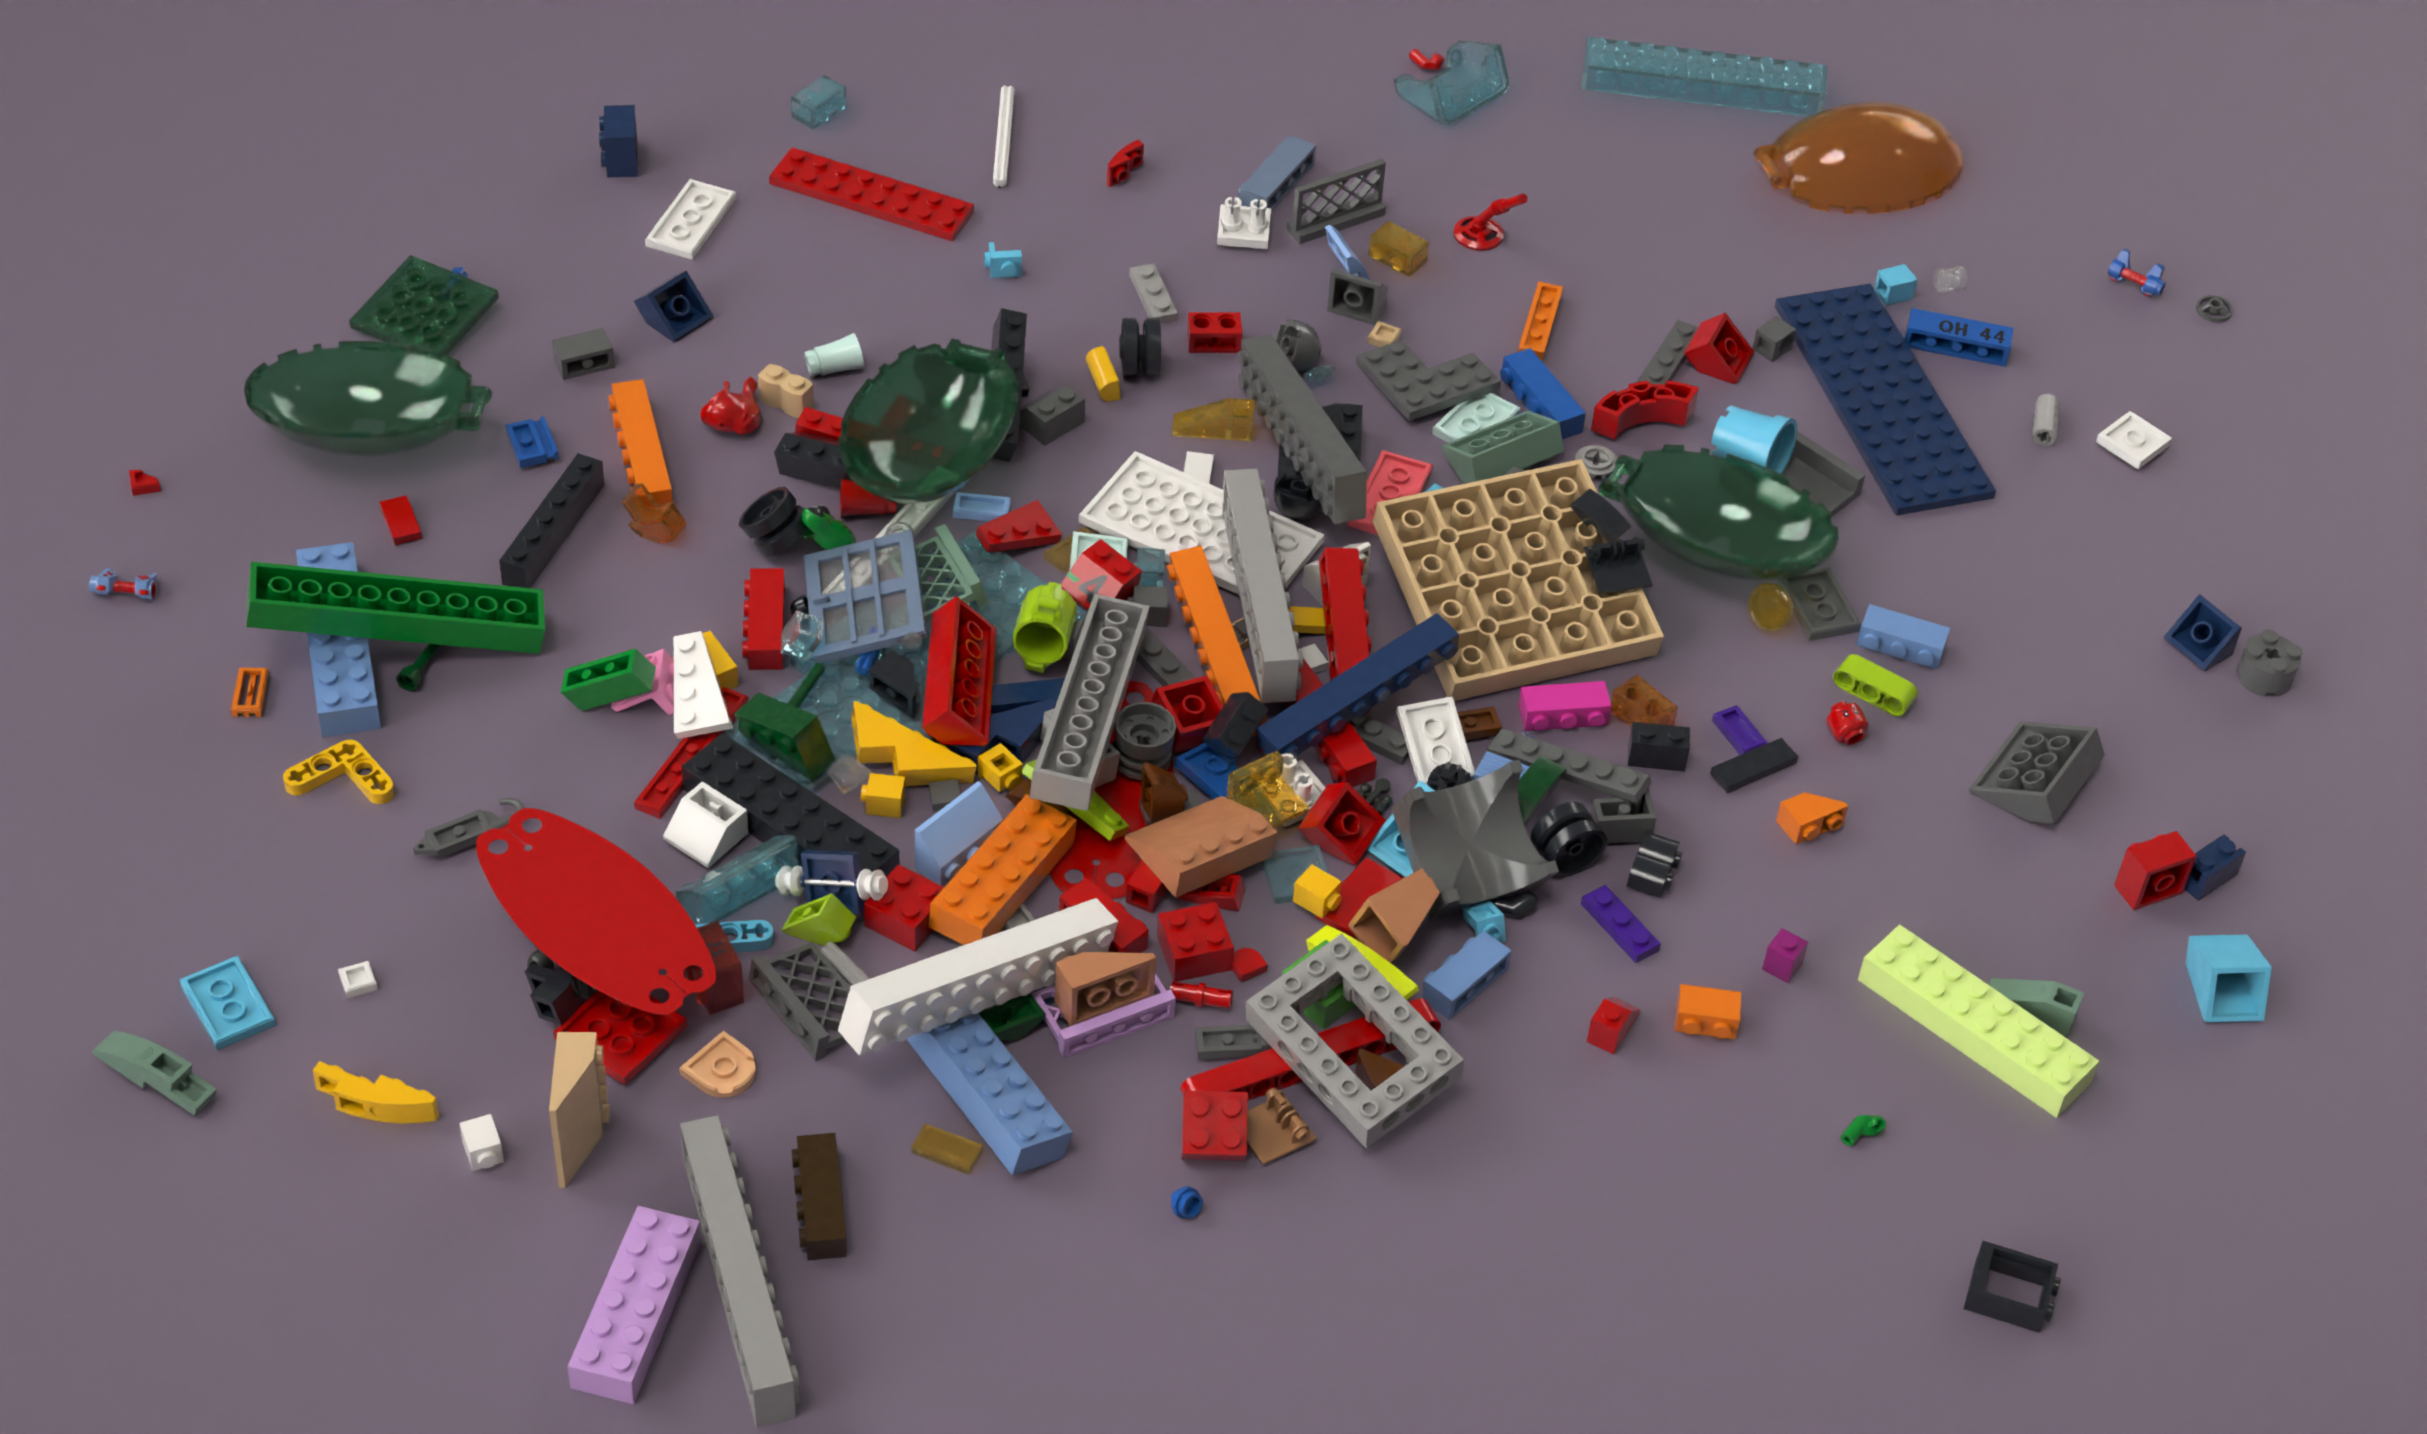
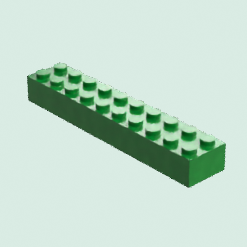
M251 562L247 582L246 627L540 654L545 633L543 589Z

